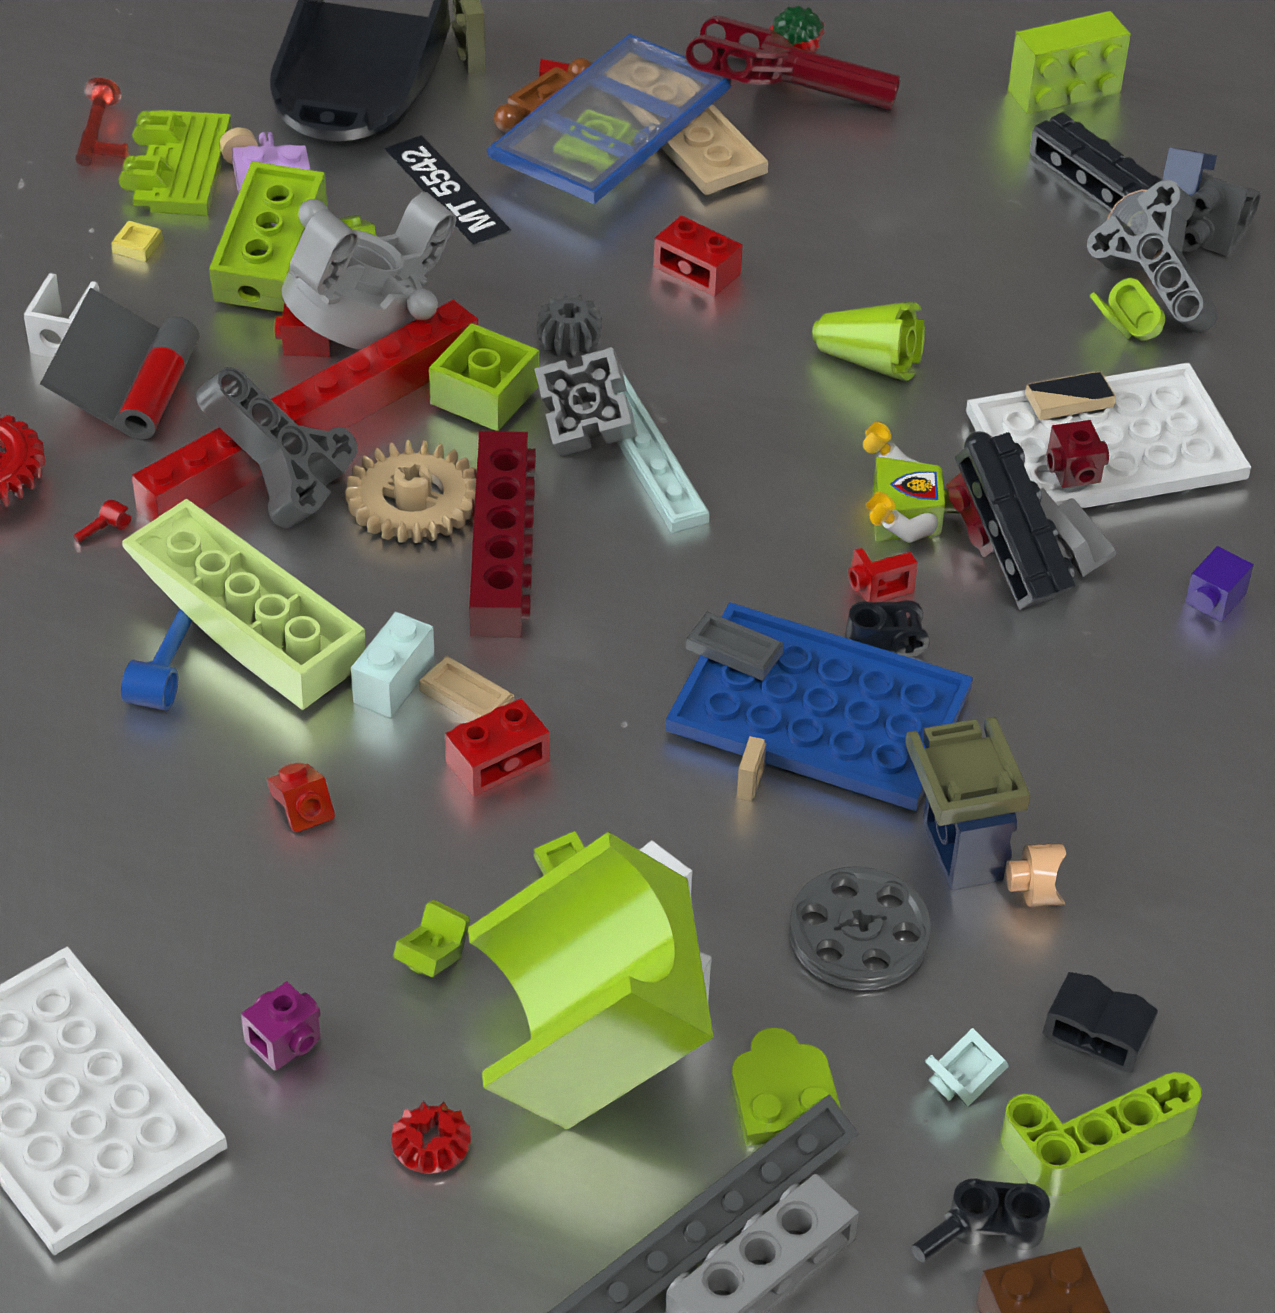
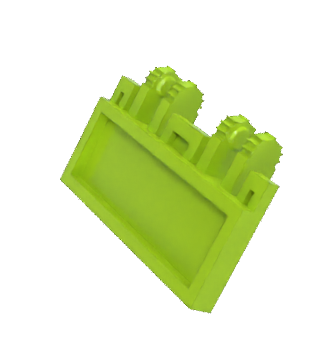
M170 110L140 112L136 121L138 126H135L132 138L139 146L143 145L144 147V145H147L148 150L146 155H129V157L125 158L122 167L124 171L121 172L118 183L125 191L133 190L135 192L133 205L150 206L151 212L208 216L223 161L220 140L227 131L231 130V114Z

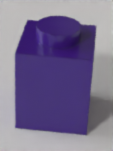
M1216 546L1191 574L1185 603L1222 622L1247 594L1254 564Z

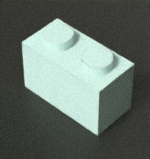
M395 611L351 667L353 703L392 718L417 686L419 680L435 662L433 626Z

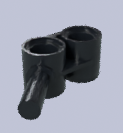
M977 1178L967 1179L960 1182L955 1188L951 1210L945 1214V1221L911 1246V1250L920 1262H925L954 1239L964 1244L978 1245L987 1241L991 1235H1000L1005 1243L1013 1248L1021 1250L1031 1249L1037 1246L1043 1239L1051 1205L1049 1197L1043 1189L1030 1183L1018 1184L985 1181ZM967 1210H975L980 1214L970 1213ZM1018 1214L1027 1215L1031 1218H1023L1020 1217Z

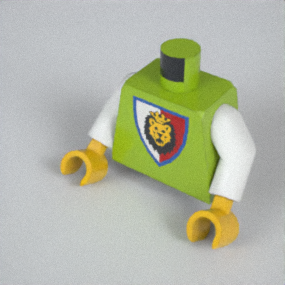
M879 421L874 422L865 431L867 437L863 440V447L870 454L879 452V457H876L873 496L866 503L867 509L871 510L869 518L875 525L876 541L902 539L907 543H913L925 537L938 536L942 533L944 513L960 514L950 502L948 489L944 488L942 468L938 465L920 463L907 457L894 443L887 444L891 439L890 430L885 424Z

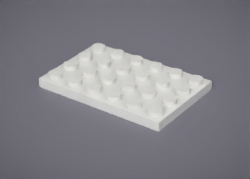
M1190 363L1106 376L1105 379L1116 396L1114 407L1039 420L1025 395L1026 390L967 401L966 412L976 432L983 431L992 437L1010 432L1014 443H1018L1024 451V467L1030 481L1036 482L1040 489L1044 488L1058 506L1073 498L1081 508H1088L1249 479L1251 471L1249 462ZM1091 420L1100 440L1106 442L1109 450V463L1104 465L1101 483L1062 488L1056 474L1049 471L1046 461L1051 426Z
M68 946L0 984V1185L53 1255L63 1251L227 1149L226 1136Z

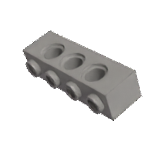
M816 1173L801 1185L799 1183L791 1185L782 1194L778 1204L765 1214L762 1212L755 1214L748 1220L742 1229V1233L728 1244L726 1242L719 1243L710 1251L705 1262L691 1274L688 1272L682 1273L671 1283L667 1290L666 1313L769 1312L855 1240L859 1212ZM797 1230L804 1234L794 1235L787 1231ZM762 1260L768 1264L756 1265L750 1261ZM725 1290L731 1294L720 1296L714 1294L713 1291Z

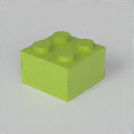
M471 323L429 367L430 404L499 431L539 387L535 368L539 367V350Z

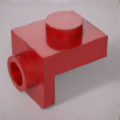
M289 764L282 767L278 771V775L267 778L270 793L285 807L290 828L294 832H300L334 819L335 812L325 777L309 764Z

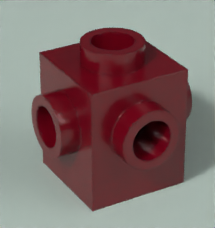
M1091 420L1052 425L1046 452L1047 466L1051 473L1056 474L1062 488L1101 483L1104 465L1109 463L1108 446L1105 441L1100 440Z

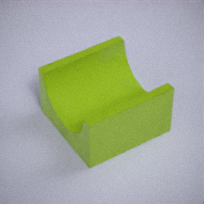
M610 832L599 837L468 927L469 943L484 952L501 969L515 989L524 1007L531 1033V1040L482 1071L483 1086L485 1089L567 1130L714 1038L688 879Z

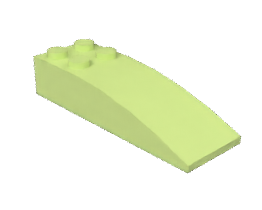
M188 499L183 500L122 541L124 549L149 577L207 635L247 669L302 710L349 677L352 665L365 650V628Z

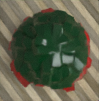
M795 6L794 8L787 7L784 12L776 16L769 29L785 37L793 47L815 53L817 48H819L818 42L825 33V24L820 21L818 15L811 8L803 9L801 6Z

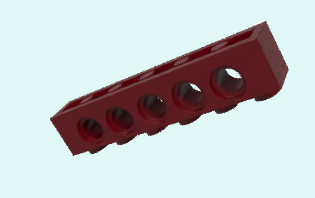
M479 431L469 601L470 637H521L522 620H530L531 595H523V590H531L532 564H524V559L532 560L533 534H525V530H533L534 505H526V502L535 500V477L528 476V473L536 472V448H528V432Z

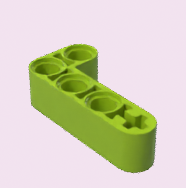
M1181 1072L1168 1073L1063 1124L1048 1104L1040 1097L1033 1094H1020L1009 1100L1006 1106L1001 1130V1144L1030 1184L1037 1185L1048 1196L1063 1195L1188 1133L1194 1124L1201 1100V1087L1190 1075ZM1048 1162H1054L1058 1165H1052Z

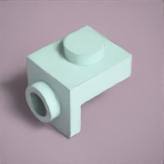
M973 1028L939 1061L932 1054L924 1061L935 1073L929 1079L932 1085L948 1101L957 1095L967 1106L976 1100L1010 1066Z

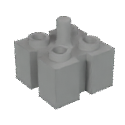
M613 347L582 355L583 365L570 368L567 361L564 360L535 368L541 398L551 412L545 415L552 444L560 456L591 449L590 439L598 436H603L607 444L638 436L631 405L625 394L621 393L627 391L620 360Z

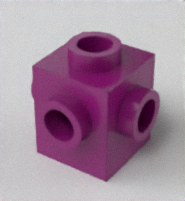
M286 981L275 990L262 994L255 1001L254 1005L241 1013L244 1041L274 1071H277L296 1056L308 1053L315 1046L316 1042L321 1039L319 1025L320 1009L309 994L305 992L300 994Z

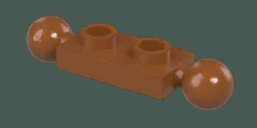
M577 58L569 64L567 72L555 67L508 96L507 104L499 106L494 113L495 126L500 131L507 133L522 121V118L527 117L589 67L592 62L586 58Z

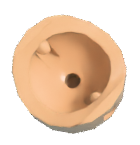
M1061 843L1026 844L1023 848L1022 860L1007 862L1006 879L1009 892H1023L1026 904L1029 907L1065 906L1066 903L1060 894L1056 892L1055 887L1057 871L1066 856L1064 845Z

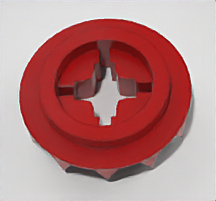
M423 1100L417 1109L411 1111L405 1108L402 1118L398 1122L393 1123L392 1149L396 1158L413 1171L426 1174L444 1172L458 1165L468 1153L471 1144L470 1125H467L461 1110L453 1111L449 1109L444 1101L439 1106H429ZM437 1125L439 1137H434L431 1142H428L425 1149L423 1133H428L431 1127Z

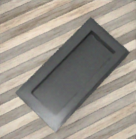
M708 611L686 638V649L762 681L783 654V642Z

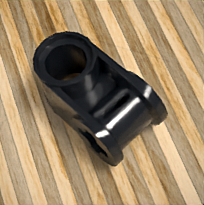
M863 601L852 605L849 610L844 638L906 657H915L922 654L930 644L928 633L922 629L921 622L924 618L922 607L914 601Z

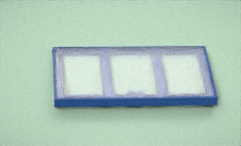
M629 34L488 147L487 154L495 161L587 202L596 204L731 88V79L699 71L690 66L685 56Z

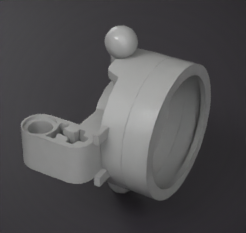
M420 193L409 203L395 234L377 237L367 232L352 230L329 211L320 200L309 199L303 202L299 208L298 217L305 229L291 259L290 269L281 289L285 304L301 322L332 341L361 350L413 322L414 318L427 320L436 313L437 299L431 291L423 289L422 285L428 281L424 274L432 270L438 263L455 227L456 216L429 193Z

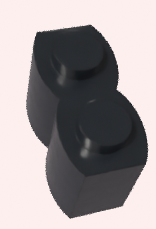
M1068 972L1047 1013L1042 1033L1053 1042L1065 1048L1078 1052H1087L1101 1063L1121 1071L1132 1072L1151 1034L1158 1010L1139 995L1112 991L1092 975Z

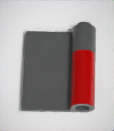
M90 287L48 366L40 385L132 438L149 439L154 435L198 343L199 331L188 319L175 316L167 318L158 328Z

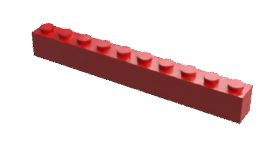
M453 299L438 307L436 313L427 320H414L273 397L271 400L298 426L325 431L335 427L347 429L429 383V367L471 323L479 326L478 318ZM218 427L132 474L136 510L148 522H152L185 499H188L200 509H204L263 476L260 465Z

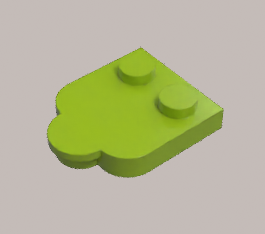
M772 1027L758 1032L752 1039L751 1051L739 1055L732 1065L731 1085L746 1146L766 1143L829 1094L840 1107L826 1055L815 1046L799 1044L796 1037L785 1029Z

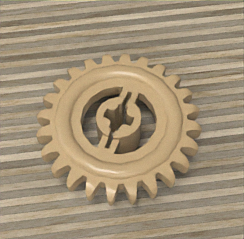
M407 440L403 454H400L394 443L391 442L389 446L390 457L387 458L376 447L374 452L375 463L371 458L363 455L362 467L354 465L352 476L347 477L345 500L349 504L350 514L356 517V522L359 525L367 526L368 532L372 534L382 532V538L390 540L393 536L398 537V542L405 543L408 538H412L414 543H421L423 537H427L430 541L437 540L438 533L448 536L453 533V527H463L465 519H470L474 515L476 469L473 467L469 468L467 458L458 460V454L455 449L449 452L446 459H444V449L441 443L431 455L428 453L426 440L423 441L418 453H414L410 440ZM431 483L437 485L443 494L432 491ZM384 496L394 498L397 508L389 505Z

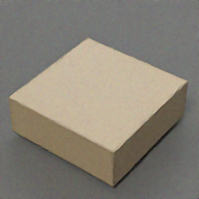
M749 737L738 769L736 798L752 801L755 798L764 772L765 739Z

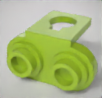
M1127 278L1118 282L1113 287L1108 300L1110 307L1095 292L1089 295L1103 315L1127 339L1133 336L1138 340H1148L1157 337L1163 330L1165 323L1163 310L1137 279Z

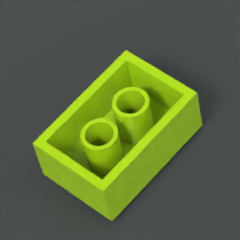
M1111 11L1017 31L1008 91L1026 114L1121 93L1131 34Z

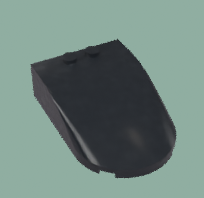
M298 0L270 75L273 104L280 117L290 127L304 135L329 141L359 139L375 134L390 126L417 98L436 68L451 26L448 0H434L428 17L323 2V0Z

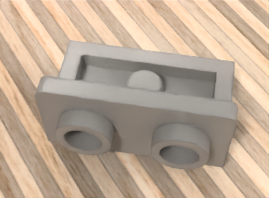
M1044 488L1040 489L1042 495L1040 504L1046 518L1052 520L1056 525L1058 531L1057 543L1063 557L1071 561L1083 577L1116 556L1114 546L1075 499L1071 498L1058 506Z

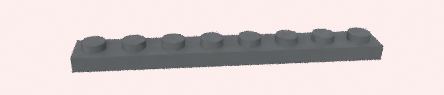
M827 1095L547 1313H635L668 1287L679 1275L687 1272L706 1257L715 1246L725 1242L745 1226L751 1217L764 1211L778 1200L791 1185L802 1181L860 1134L831 1095Z

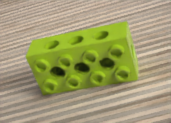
M251 161L209 268L214 301L283 312L285 302L281 292L282 285L290 269L291 259L305 229L298 217L299 208L303 202L309 199L320 200L326 207L328 206L325 172Z

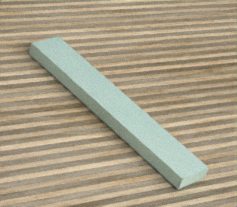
M623 373L627 391L621 393L625 394L631 405L638 436L617 441V444L671 534L709 523L710 513Z

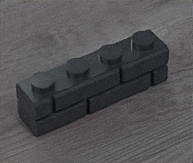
M1064 112L1051 117L1050 121L1045 120L1035 125L1032 131L1029 153L1110 212L1115 204L1127 194L1139 190H1148L1156 183L1162 181L1158 176L1152 175L1136 164L1132 158L1125 157L1121 152L1113 148L1108 141L1099 138L1086 129L1081 122H1075Z
M1010 432L973 443L964 448L954 458L1019 610L1021 611L1039 603L1055 599L1076 586L1073 581L1075 577L1074 567L1071 561L1063 557L1057 543L1058 531L1056 525L1052 520L1046 518L1040 504L1042 500L1040 488L1036 482L1030 481L1024 467L1025 454L1022 447L1018 443H1014Z

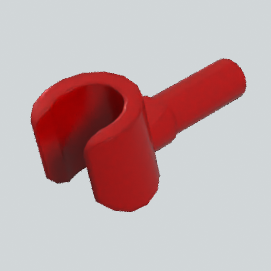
M107 500L100 509L99 517L73 535L77 543H81L100 529H104L107 525H111L118 530L125 529L132 520L131 516L125 513L128 507L116 500Z

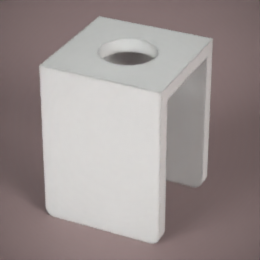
M48 274L23 314L30 353L54 357L60 344L47 341L45 339L52 330L63 340L90 287L99 292L98 282L91 281L70 317L66 319L59 317L62 308L56 274Z

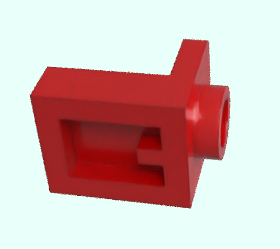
M859 548L853 551L852 567H849L848 576L853 589L860 591L866 601L883 602L914 593L918 562L911 552L872 562L864 549Z

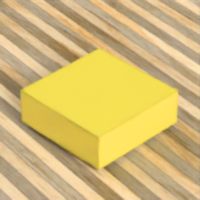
M128 221L111 242L112 253L147 262L163 241L162 229Z

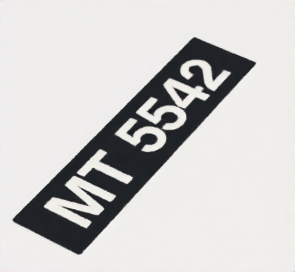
M422 135L385 148L386 152L423 192L429 193L456 216L455 226L472 245L511 231L502 219Z

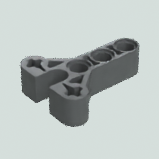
M1162 180L1136 198L1148 218L1147 228L1142 234L1135 236L1126 223L1116 215H1113L1089 235L1087 249L1095 259L1109 269L1118 270L1123 267H1129L1145 271L1173 317L1189 330L1195 333H1203L1215 324L1217 309L1182 254L1186 222L1193 214L1195 203L1193 198L1177 183L1171 180ZM1163 248L1162 253L1154 259L1155 253ZM1181 276L1179 283L1171 288L1173 281ZM1199 305L1198 311L1189 317L1190 311Z
M226 367L202 384L196 392V400L202 411L260 465L270 497L268 502L270 518L282 528H293L317 512L331 493L326 485L344 474L356 457L358 451L357 442L351 432L342 427H335L325 431L298 426L237 368Z

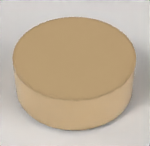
M241 127L227 131L220 140L222 155L230 164H233L232 147L258 146L254 134L250 130Z

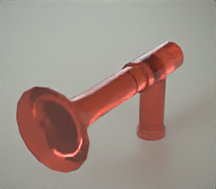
M102 77L90 79L85 84L84 91L86 96L92 101V106L75 160L81 166H89L93 155L122 158V160H125L128 157L127 143L97 142L105 109L107 106L115 105L121 100V90L116 83Z

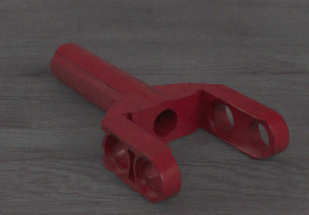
M723 16L708 18L700 29V36L695 37L686 49L687 62L691 67L699 71L747 84L770 85L788 82L891 110V107L894 106L901 81L899 80L900 76L795 48L785 37L773 30ZM712 24L721 25L726 33L725 39L707 35L708 26ZM746 33L754 34L759 40V47L754 48L740 44L741 36ZM703 43L712 50V58L709 61L701 62L694 57L693 48L696 44ZM728 56L746 59V68L742 71L732 70L727 62Z

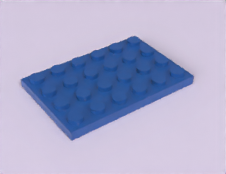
M729 602L721 616L722 618L783 642V654L763 681L700 655L666 718L665 731L742 756L750 736L765 739V763L916 811L925 791L907 750L906 733L917 731L924 745V728L956 723L970 693L973 677Z

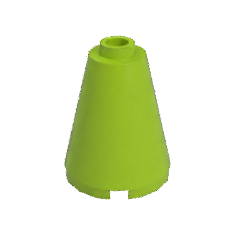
M902 302L824 313L820 320H816L812 330L813 342L817 343L819 351L897 380L908 381L915 375V373L909 372L912 363L920 364L923 353L925 323L924 319H917L915 311L922 309L916 302Z

